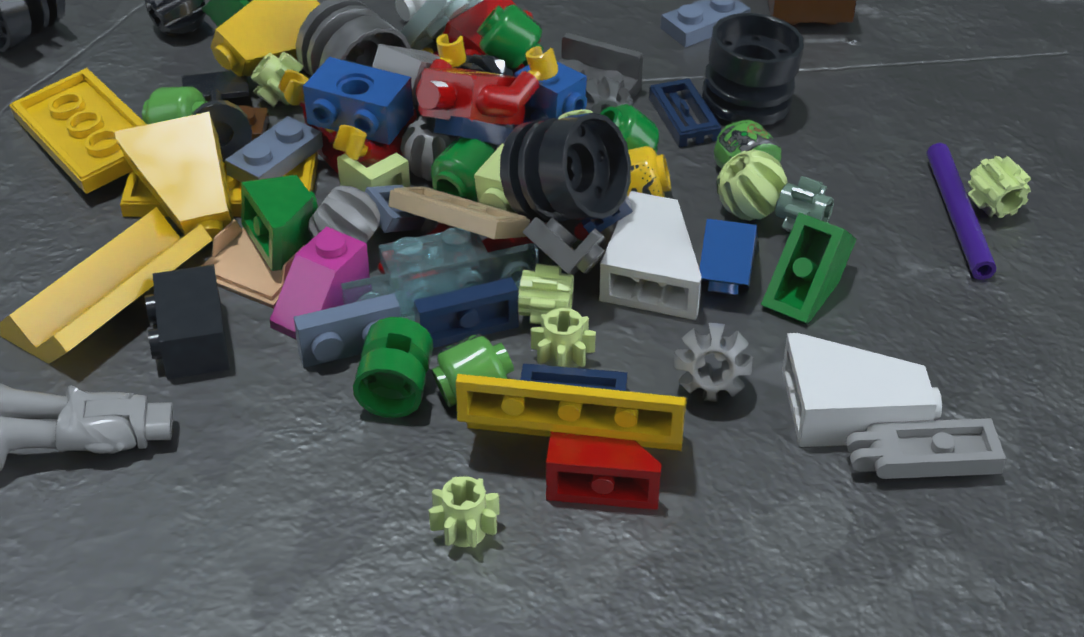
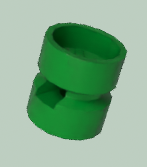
M403 317L380 319L370 326L361 353L362 359L358 365L353 383V394L360 406L370 413L390 418L408 416L418 409L422 401L426 373L429 369L433 352V339L427 329L419 323Z

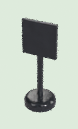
M232 70L182 76V87H195L203 94L206 101H210L199 106L193 111L192 115L205 112L210 113L218 135L222 160L225 163V159L251 142L252 127L248 116L239 106L228 101H222V99L249 96L247 76H237Z

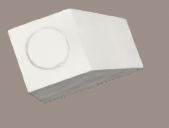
M631 191L628 199L633 212L618 220L601 261L599 301L696 320L699 311L702 276L678 200Z
M787 333L782 373L799 447L846 445V438L850 434L865 432L866 428L874 423L933 421L940 419L942 413L941 394L937 387L931 386L924 365L800 333Z

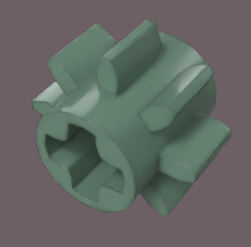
M801 176L798 186L787 183L780 192L775 208V215L785 219L782 228L791 233L799 212L828 223L833 210L834 199L824 195L827 186L823 185L822 182L805 176Z

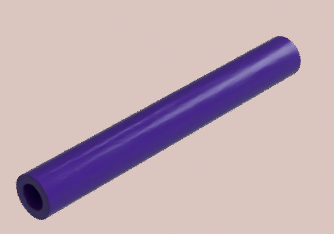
M944 143L933 144L928 148L926 155L972 275L978 280L988 279L996 273L997 267L948 146Z

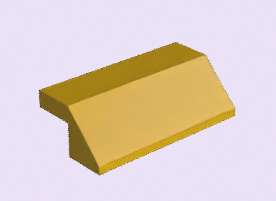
M156 207L0 322V336L50 364L70 351L153 287V273L175 270L213 239L201 224L180 238Z
M457 374V421L467 422V428L550 437L551 432L635 440L642 447L682 451L687 397Z

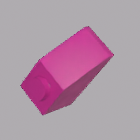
M326 226L295 254L270 317V327L296 339L293 317L357 302L371 289L367 243Z

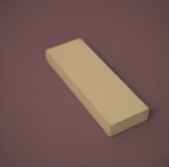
M404 187L390 190L389 207L492 239L527 237L522 233L530 222V219H526V216L427 187Z

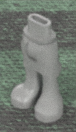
M0 384V472L5 465L7 454L15 449L50 448L57 449L60 452L91 451L99 454H114L134 448L136 442L139 449H145L148 441L171 440L172 402L149 403L147 395L125 392L82 391L72 385L66 388L65 396L13 389ZM33 419H57V421H43Z

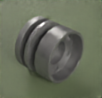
M326 0L322 2L306 17L299 29L295 44L297 60L304 66V71L310 76L329 57L372 67L379 44L411 49L406 37L401 32L381 19L377 13L370 10L368 6L359 0Z

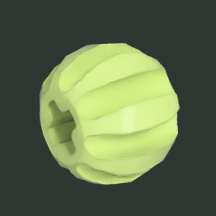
M755 149L740 152L732 157L723 166L716 180L717 193L724 208L734 216L750 221L753 219L760 220L775 211L776 203L780 198V192L787 184V176L780 162L769 153Z

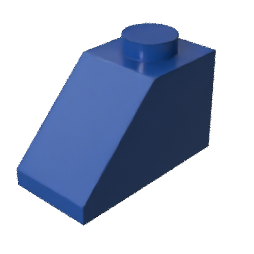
M715 219L706 220L699 270L702 276L701 282L709 283V292L737 295L738 287L749 288L758 239L757 225Z

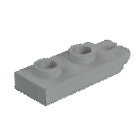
M992 418L874 423L869 425L865 432H855L846 438L848 452L851 454L850 460L853 469L859 472L876 471L877 476L882 479L1002 474L1006 461Z

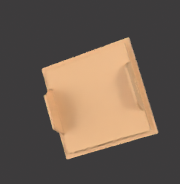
M234 219L214 237L212 256L202 266L214 264L218 287L274 309L295 254L283 265L282 270L272 271L244 227L241 228L237 220Z

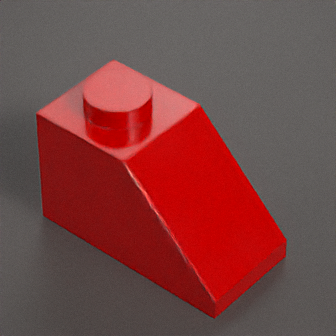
M551 432L546 460V500L658 510L662 464L635 440Z

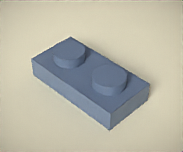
M700 0L662 14L661 29L681 45L688 47L711 38L713 26L720 19L732 14L750 13L751 9L739 0Z
M287 116L225 159L227 175L240 182L282 177L323 147L322 132Z
M392 293L293 317L298 353L303 368L361 354L371 325L380 319L401 317L400 305L395 294Z

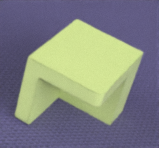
M346 153L337 157L340 186H352L364 192L367 187L403 185L404 187H410L408 160L398 153L368 168L357 160L347 157Z

